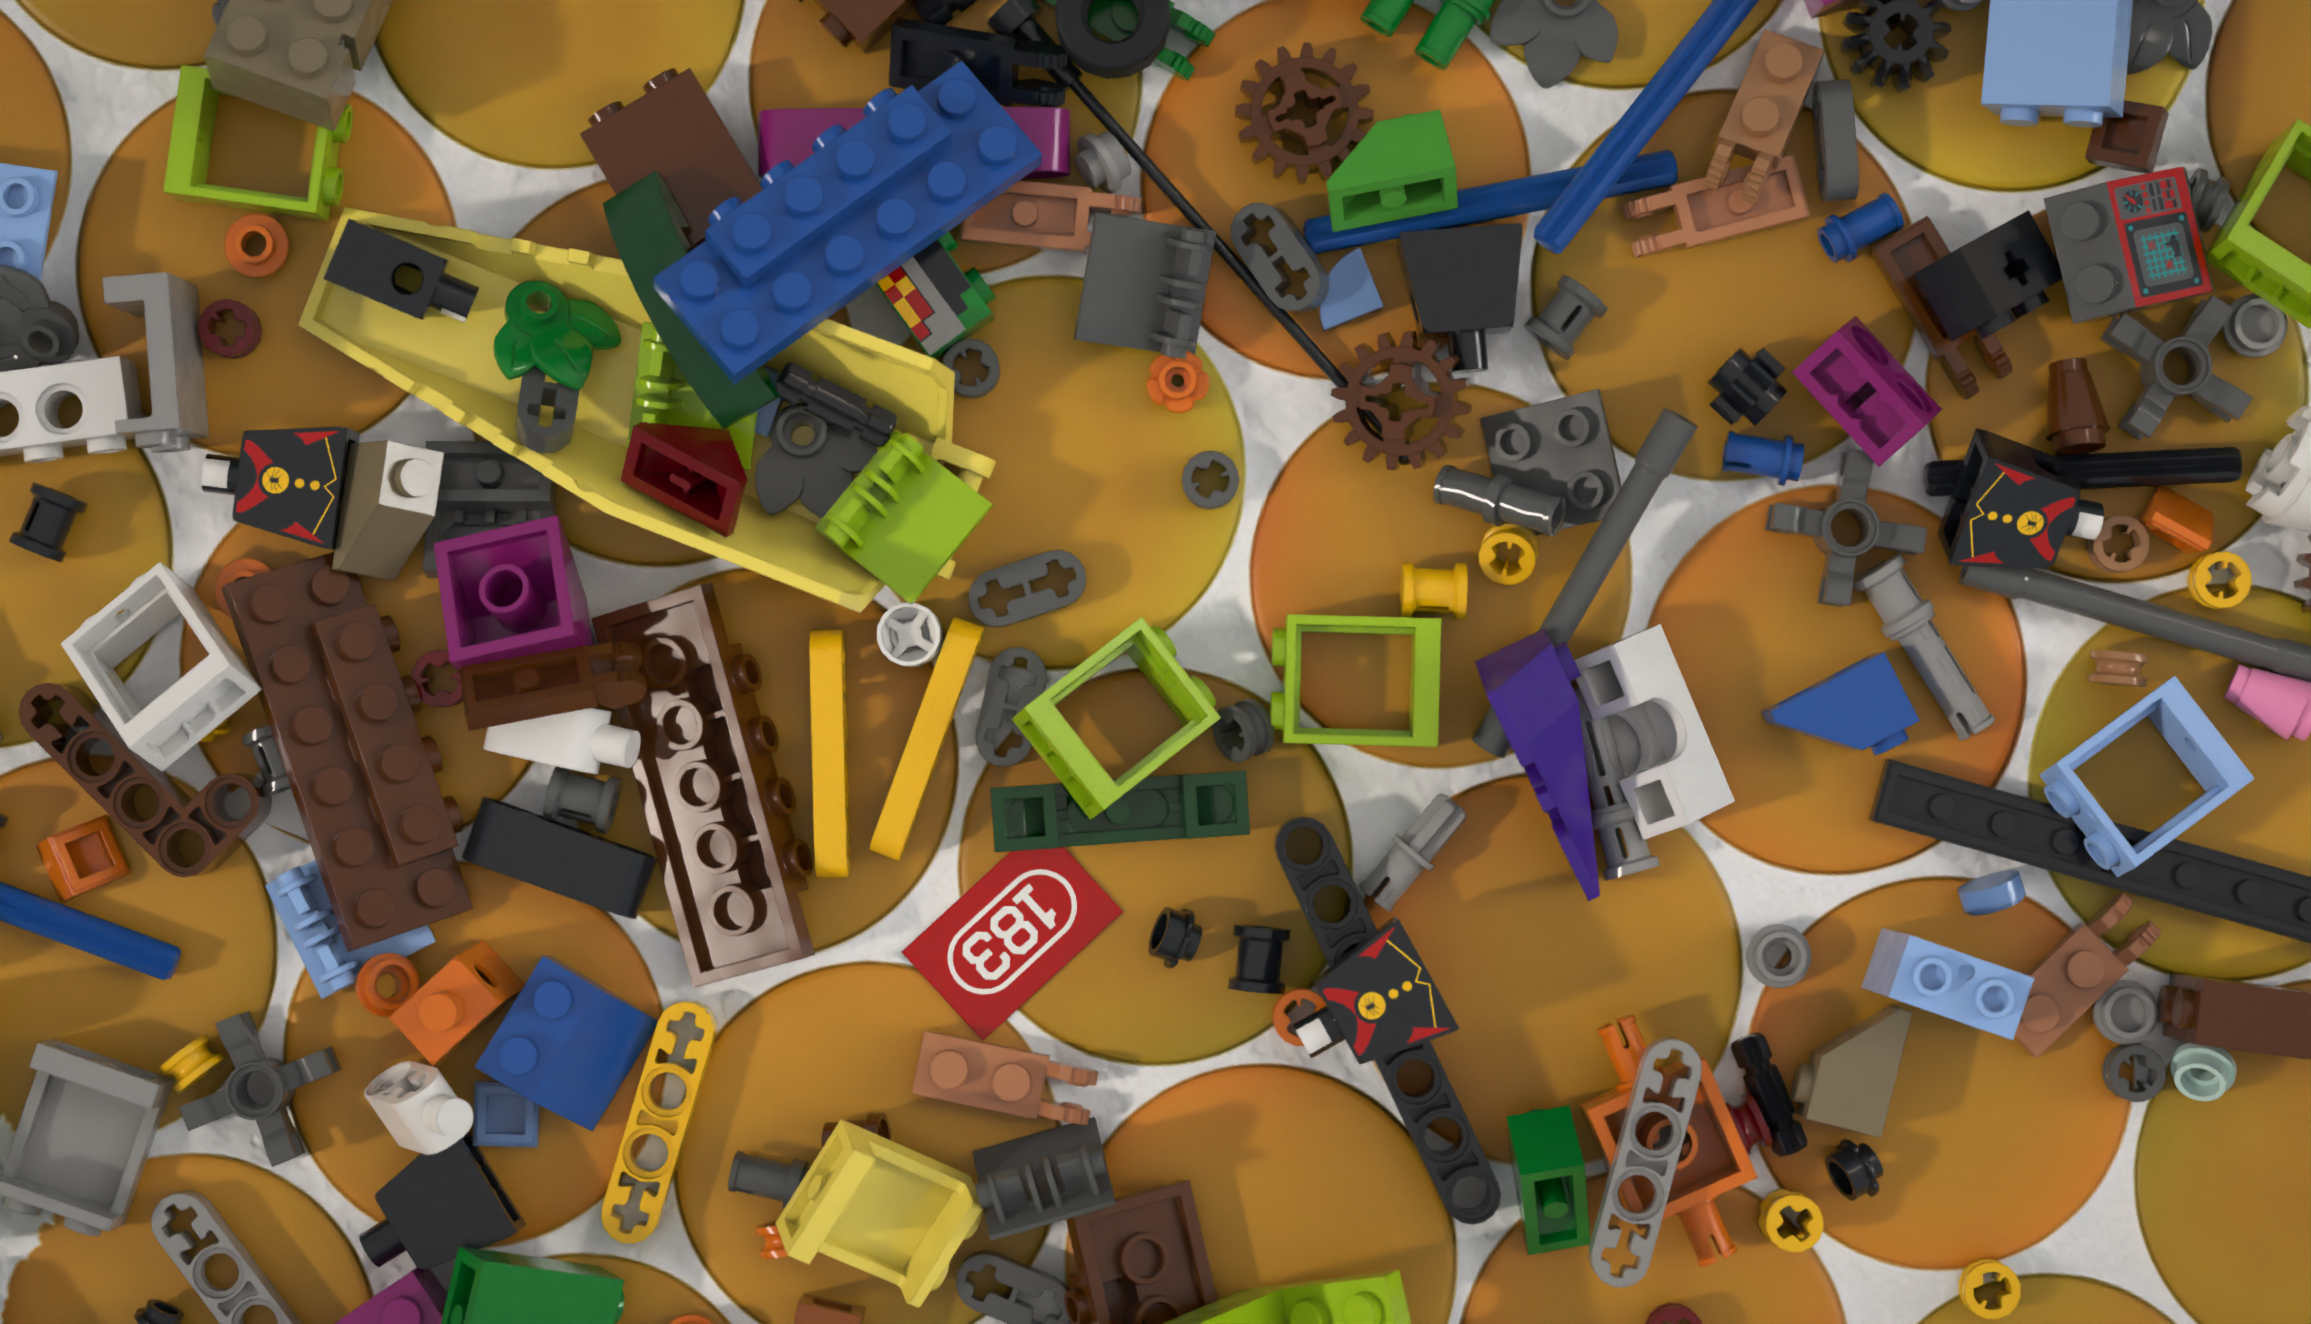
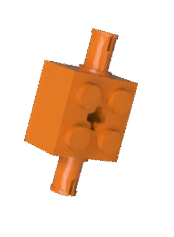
M1634 1014L1616 1019L1626 1042L1624 1046L1615 1025H1612L1611 1022L1596 1029L1620 1081L1615 1084L1616 1088L1579 1104L1608 1172L1612 1164L1640 1058L1647 1047ZM1699 1055L1702 1064L1701 1079L1662 1220L1672 1215H1679L1698 1258L1697 1262L1699 1266L1703 1267L1718 1262L1708 1240L1710 1235L1718 1254H1722L1724 1259L1730 1257L1738 1250L1731 1240L1714 1199L1718 1195L1758 1177L1707 1060ZM1679 1060L1664 1067L1662 1065L1655 1066L1654 1064L1653 1069L1663 1074L1660 1092L1658 1094L1650 1088H1646L1643 1100H1658L1678 1110L1681 1097L1671 1098L1668 1096V1091L1673 1077H1685L1688 1066ZM1660 1112L1644 1114L1636 1124L1635 1135L1637 1141L1646 1148L1656 1149L1653 1148V1144L1660 1139L1659 1130L1664 1126L1671 1129L1669 1119ZM1633 1175L1627 1177L1621 1183L1618 1195L1625 1209L1638 1212L1651 1204L1654 1198V1187L1647 1177ZM1647 1224L1634 1225L1640 1230L1645 1228Z

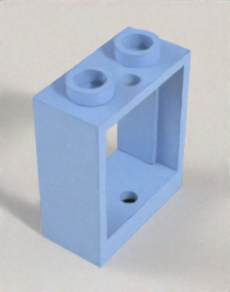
M2173 676L2039 774L2047 785L2044 788V792L2050 804L2060 815L2065 818L2071 817L2086 836L2084 845L2089 855L2103 869H2111L2117 878L2139 866L2255 779L2176 676ZM2147 716L2202 786L2205 793L2131 847L2073 770Z
M1881 928L1861 988L2013 1040L2034 978L1910 934Z

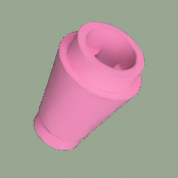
M2241 664L2238 665L2223 699L2234 703L2236 707L2286 741L2290 736H2293L2305 742L2311 733V682L2255 668L2250 669Z

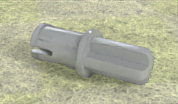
M1442 793L1436 795L1402 837L1398 834L1394 835L1392 838L1396 843L1367 879L1359 884V887L1368 896L1372 895L1375 897L1390 880L1374 901L1385 910L1391 912L1394 904L1425 868L1431 871L1435 867L1431 863L1432 859L1466 820L1467 814L1464 809L1449 796Z

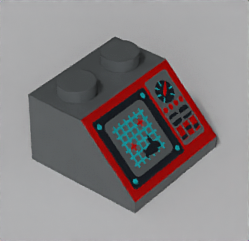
M2182 166L2107 181L2044 198L2073 324L2092 323L2120 316L2123 313L2128 314L2215 291L2186 167Z

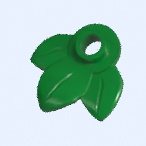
M527 281L513 288L507 297L504 309L507 322L495 336L493 351L497 365L508 380L519 378L536 366L553 380L575 391H579L583 388L590 371L592 350H608L619 347L621 336L614 320L593 302L567 299L557 287L547 282ZM527 305H540L548 311L536 313L530 310Z

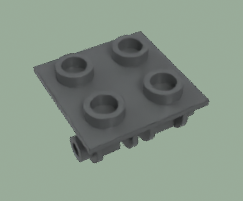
M1095 212L1074 340L1161 352V355L1186 359L1187 351L1195 354L1216 231Z
M1600 389L1481 418L1494 477L1499 474L1514 478L1517 486L1551 496L1564 497L1566 500V514L1560 530L1603 520L1622 485ZM1532 530L1535 536L1543 534V532Z
M1095 1117L1089 1118L1088 1125L1071 1123L973 1151L979 1182L975 1183L981 1208H984L991 1241L1116 1205Z

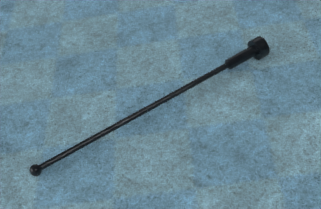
M1008 0L987 22L996 34L1016 36L1021 38L1020 42L1042 41L1056 44L1035 21V18L1042 10L1035 0ZM1069 58L1067 66H1064V68H1058V70L1045 69L1059 85H1063L1066 90L1071 88L1195 228L1213 230L1080 81L1083 73ZM1216 233L1213 249L1336 387L1348 386L1349 381L1287 311L1277 307L1269 299L1252 272ZM1362 409L1366 420L1381 435V423L1371 410ZM1403 456L1400 465L1410 464L1408 456Z

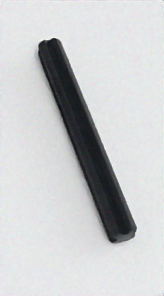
M2236 447L2053 455L2069 463L2080 489L2225 483L2239 480L2242 474L2241 453ZM1944 460L1927 463L1923 475L1926 494L1929 496L1952 495L1964 460Z

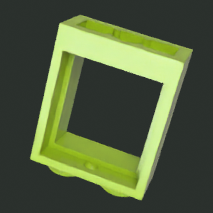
M181 65L163 192L179 201L329 221L331 206H339L343 194L344 172L342 168H337L336 166L340 143H348L353 124L352 106H345L335 131L317 126L307 198L206 184L218 97L219 94L233 95L213 88L207 68Z
M2297 119L2272 141L2208 248L2206 255L2210 265L2310 329L2311 265L2249 226L2284 165L2311 182V125H2307L2300 119Z
M1287 614L1285 616V628H1273L1272 666H1284L1283 692H1271L1270 718L1274 730H1282V743L1438 747L1442 618ZM1302 633L1411 635L1409 730L1299 727Z
M1143 617L1131 624L1026 705L1012 718L1016 726L1090 820L1221 718L1213 708L1216 706V700L1207 685L1197 676L1192 675L1189 677L1174 658L1177 655V651L1171 639L1158 626L1153 625L1150 627ZM1126 651L1184 727L1113 781L1055 705Z

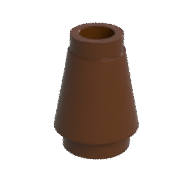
M2069 358L2049 364L2050 377L2048 378L2046 440L2053 442L2054 453L2056 455L2087 454L2105 448V433L2110 431V426L2091 373L2088 371L2087 360L2084 358Z

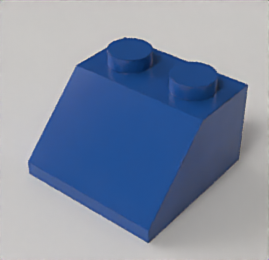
M542 956L475 1065V1068L528 1100L590 1131H594L655 1031L658 1020L553 956Z

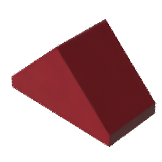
M640 422L633 426L620 481L727 538L734 533L747 483V476L728 429Z

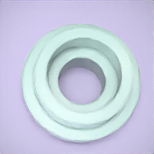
M2186 1043L2174 1052L2170 1070L2177 1089L2183 1095L2197 1101H2212L2221 1097L2233 1085L2237 1066L2233 1057L2223 1048Z

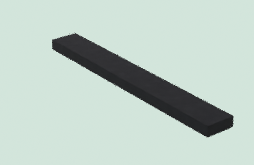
M1885 759L1869 821L2311 944L2310 876L2173 839L2139 866L2117 878L2111 869H2103L2089 855L2084 845L2086 836L2071 817L2065 818L2060 815L2051 804ZM2113 822L2131 847L2151 833Z

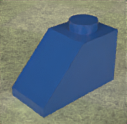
M1885 652L1873 653L1761 711L1768 724L1850 750H1864L1870 747L1874 756L1908 740L1909 737L1904 729L1920 721Z

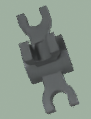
M2214 295L2210 296L2207 301L2202 299L2191 314L2180 335L2165 342L2125 313L2121 314L2119 318L2114 317L2099 339L2140 363V379L2145 387L2117 427L2138 441L2142 440L2144 436L2149 438L2160 423L2172 400L2184 395H2188L2225 423L2230 422L2232 418L2238 420L2253 397L2212 373V358L2207 349L2234 311V308ZM2168 352L2178 353L2187 363L2188 376L2182 385L2171 382L2164 374L2163 361Z
M1848 450L1847 453H1841L1834 503L1825 506L1821 510L1777 502L1774 505H1768L1764 530L1812 537L1817 548L1826 555L1817 598L1818 604L1836 607L1850 606L1856 556L1867 552L1871 548L1909 555L1924 553L1928 528L1879 521L1874 509L1866 503L1874 461L1865 452ZM1840 511L1852 514L1860 525V536L1851 547L1839 544L1831 533L1832 519Z
M250 1011L215 1023L235 1069L229 1075L225 1089L179 1107L188 1131L235 1113L244 1119L256 1120L272 1167L306 1153L286 1107L293 1100L297 1087L342 1070L333 1047L331 1046L286 1064L279 1059L265 1056ZM254 1071L266 1074L274 1084V1097L269 1105H260L254 1102L248 1094V1079Z

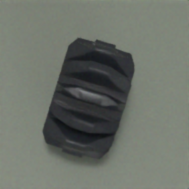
M1857 0L1862 13L1849 12L1844 17L1842 23L1848 30L1858 35L1847 37L1840 43L1842 52H1860L1861 57L1850 67L1852 74L1855 76L1859 75L1868 66L1875 70L1870 85L1875 90H1880L1891 74L1893 85L1897 92H1905L1911 87L1912 75L1922 83H1926L1934 76V71L1929 61L1943 62L1949 54L1948 49L1935 40L1943 38L1951 32L1950 23L1943 21L1932 23L1930 19L1941 8L1940 1L1931 0L1922 8L1917 4L1918 0ZM1899 26L1905 31L1907 37L1902 43H1899L1892 49L1886 44L1884 38L1888 35L1889 31H1893Z

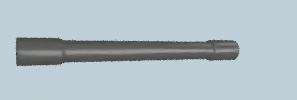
M1666 407L1663 408L1638 451L1632 470L1538 631L1545 628L1553 646L1564 641L1568 644L1660 484L1671 474L1698 426L1677 412ZM1491 705L1473 735L1472 740L1487 752L1505 758L1511 748V744Z
M1962 566L1960 571L1959 584L2010 599H2025L2269 670L2271 673L2311 682V645L2286 638L2275 639L2033 568Z

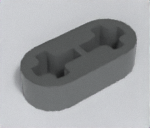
M1847 79L1816 81L1812 91V116L1820 198L1823 202L1856 200L1859 189V168L1851 84Z
M1251 203L1243 207L1233 219L1231 240L1235 249L1269 299L1277 307L1290 312L1308 313L1317 309L1326 299L1329 291V277L1324 266L1308 246L1292 219L1282 209L1265 203ZM1257 218L1261 221L1274 222L1275 224L1268 232L1270 239L1278 249L1274 254L1264 244L1251 243L1250 239L1257 233L1256 227L1253 225ZM1287 262L1293 271L1303 274L1309 273L1310 277L1303 284L1307 292L1303 298L1294 294H1286L1285 290L1291 285V279L1282 267L1284 263Z
M535 366L531 371L522 376L515 424L516 435L520 442L532 451L554 453L562 450L571 441L574 432L579 391L568 388L559 382H545L546 374ZM541 405L554 407L551 427L538 425Z
M1062 550L1048 551L989 570L978 576L969 591V607L974 616L985 625L995 628L1010 626L1068 607L1077 602L1085 590L1087 583L1086 572L1080 560L1073 554ZM1059 561L1063 570L1074 569L1077 579L1068 583L1069 594L1064 597H1057L1053 589H1044L1032 593L1029 582L1045 578L1048 575L1047 564ZM998 581L1002 589H1011L1023 585L1026 596L1009 601L1007 603L1008 614L997 617L992 608L982 610L979 599L988 595L986 584Z
M1012 647L1002 651L994 659L989 670L976 729V745L982 757L987 762L996 766H1012L1020 763L1032 748L1031 743L1015 723L1013 725V732L1023 736V743L1020 748L1011 747L1006 757L996 755V744L986 741L988 729H999L1002 725L1005 709L1016 711V714H1018L1026 705L1045 692L1047 683L1045 665L1035 652L1026 648ZM1016 658H1025L1028 660L1027 670L1037 674L1034 686L1024 685L1022 687L1018 705L1006 703L1010 685L1008 681L1000 678V671L1003 666L1013 667Z
M988 1250L974 1252L965 1258L959 1267L956 1278L957 1293L963 1303L973 1310L1007 1324L1068 1323L1069 1318L1065 1309L1064 1294L1069 1289L1057 1277L1000 1253ZM985 1264L993 1265L997 1268L995 1279L1013 1289L1010 1296L995 1289H990L986 1293L985 1298L979 1297L973 1293L975 1282L967 1278V1274L970 1270L981 1272ZM1044 1289H1050L1055 1292L1054 1304L1062 1308L1059 1316L1048 1314L1044 1322L1036 1321L1032 1318L1034 1307L1017 1299L1019 1291L1034 1297H1040Z

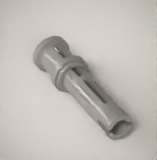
M1898 553L1853 581V587L1856 592L1864 591L1884 623L1880 629L1883 635L1889 637L1891 641L1898 639L1955 729L1958 739L1960 741L1968 739L1971 736L1970 732H1973L1974 735L1991 725L1995 721V717L1986 708L1931 619L1935 616L1933 611L1935 607L1930 599L1922 600L1902 568L1906 562L1901 553Z
M1580 688L1575 689L1574 691L1579 700L1588 788L1595 809L1591 811L1592 826L1598 832L1607 863V868L1602 872L1604 880L1607 881L1660 866L1658 856L1650 854L1647 840L1642 838L1634 819L1633 810L1629 807L1619 780L1625 778L1608 716L1593 721ZM1590 722L1592 723V727L1594 730V734L1606 773L1605 776L1602 773L1600 762L1590 731ZM1608 786L1610 787L1615 805H1611V801L1607 791ZM1620 828L1622 830L1625 844L1627 847L1628 857L1626 856L1621 835L1619 832Z

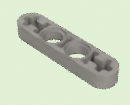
M1664 1037L1653 1041L1645 1048L1640 1058L1590 1240L1588 1259L1591 1268L1604 1283L1612 1287L1625 1288L1636 1284L1645 1276L1649 1268L1701 1079L1702 1064L1698 1053L1691 1045L1677 1038ZM1671 1049L1679 1050L1678 1060L1688 1066L1685 1077H1673L1668 1091V1096L1671 1098L1681 1097L1678 1110L1658 1100H1643L1646 1088H1650L1659 1094L1663 1074L1653 1069L1656 1058L1667 1059ZM1650 1112L1664 1114L1671 1124V1136L1668 1142L1656 1149L1642 1146L1637 1141L1635 1135L1638 1120L1644 1114ZM1633 1175L1647 1177L1654 1187V1198L1651 1204L1638 1212L1623 1208L1618 1199V1189L1621 1183L1627 1177ZM1612 1214L1630 1224H1647L1642 1236L1634 1230H1630L1627 1249L1636 1256V1260L1633 1265L1623 1264L1618 1274L1610 1272L1611 1264L1602 1257L1605 1247L1616 1248L1622 1231L1617 1225L1608 1226Z
M183 1190L163 1198L158 1203L151 1217L152 1231L157 1241L220 1324H244L245 1312L252 1305L269 1307L277 1318V1324H302L213 1204L203 1194L193 1190ZM175 1205L181 1211L192 1207L198 1217L192 1221L191 1225L199 1238L203 1240L213 1232L219 1241L202 1249L192 1259L186 1250L198 1245V1243L187 1230L178 1233L172 1231L169 1224L176 1218L172 1207ZM223 1253L229 1255L238 1266V1279L229 1289L214 1287L205 1275L207 1260L214 1254Z

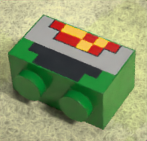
M949 231L875 284L926 355L936 360L943 357L954 344L966 340L994 320L993 313L987 304L996 298L974 267L963 273L949 253L959 246Z

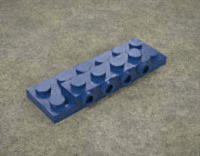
M963 61L954 65L919 91L911 85L899 94L892 88L879 92L864 107V119L848 130L841 124L833 125L825 130L812 145L811 149L814 154L796 167L790 160H785L775 165L764 175L760 182L763 190L743 203L738 197H732L721 203L708 218V223L711 226L705 230V242L653 277L654 289L734 385L1041 165L1043 156L1041 151Z

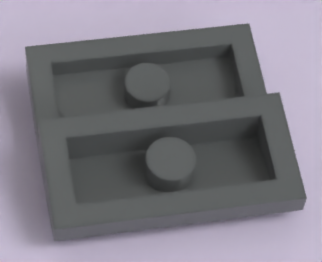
M426 441V449L444 453L436 513L425 531L423 571L427 578H438L433 544L435 542L556 515V482L493 445L492 442Z

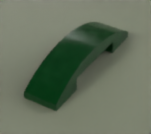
M659 171L652 172L602 203L618 253L650 320L684 377L723 429L729 428L779 398L780 396L763 365L734 385L654 289L653 277L692 251L683 233L689 226Z
M1246 771L1145 777L1091 820L1062 783L990 788L994 852L1250 834Z

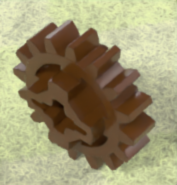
M1304 42L1300 57L1293 59L1287 49L1281 46L1277 48L1278 65L1272 68L1261 59L1255 63L1256 73L1261 79L1259 83L1249 80L1242 81L1240 91L1246 97L1252 99L1251 103L1237 105L1235 108V117L1242 120H1250V125L1239 132L1238 138L1240 143L1256 141L1259 145L1251 159L1255 165L1265 161L1268 157L1275 161L1273 178L1279 179L1288 167L1296 170L1298 184L1305 185L1309 170L1317 168L1322 179L1327 181L1332 176L1331 162L1337 160L1342 164L1351 153L1347 147L1350 144L1357 146L1366 134L1358 129L1357 125L1373 121L1374 110L1359 107L1358 103L1369 96L1371 91L1369 84L1353 86L1350 81L1356 73L1357 66L1352 62L1339 70L1334 66L1336 50L1331 47L1321 60L1313 58L1311 43ZM1304 73L1321 76L1334 86L1328 89L1320 88L1307 82ZM1279 81L1280 90L1283 95L1279 106L1261 116L1262 103L1267 92ZM1303 100L1307 108H1323L1316 113L1313 127L1306 128L1301 119L1292 121L1286 119L1293 114L1295 101ZM1347 112L1346 127L1340 138L1330 147L1326 128L1330 120L1338 118L1342 113ZM1286 138L1301 145L1305 155L1288 152L1273 141Z
M1409 330L1404 332L1400 345H1396L1391 334L1386 332L1378 335L1377 344L1379 351L1375 352L1366 343L1359 344L1355 347V351L1361 363L1356 365L1345 362L1340 365L1338 370L1344 377L1349 379L1348 386L1333 388L1331 396L1339 400H1345L1346 409L1339 411L1332 417L1336 423L1350 422L1353 430L1344 439V443L1347 446L1361 440L1367 444L1363 455V460L1367 463L1377 458L1380 453L1386 454L1388 470L1398 469L1403 456H1408L1409 462L1414 469L1421 468L1425 465V449H1428L1436 457L1441 458L1448 453L1446 444L1442 439L1443 436L1446 435L1456 439L1463 436L1465 431L1454 421L1455 415L1472 412V405L1458 400L1457 392L1465 389L1471 383L1469 378H1453L1450 371L1460 361L1457 355L1443 360L1436 356L1439 351L1440 340L1436 338L1430 339L1423 348L1417 347L1416 331ZM1393 358V364L1390 365L1387 378L1380 383H1364L1369 373L1378 364ZM1422 365L1433 373L1440 385L1441 392L1432 391L1422 378ZM1403 384L1405 385L1406 396L1415 398V402L1427 404L1403 411L1402 416H1399L1398 405L1388 402V399L1377 397L1400 390ZM1362 409L1371 410L1381 423V435L1375 432L1369 425ZM1423 417L1439 418L1437 424L1428 435L1421 440L1410 442V437L1413 436L1414 424Z

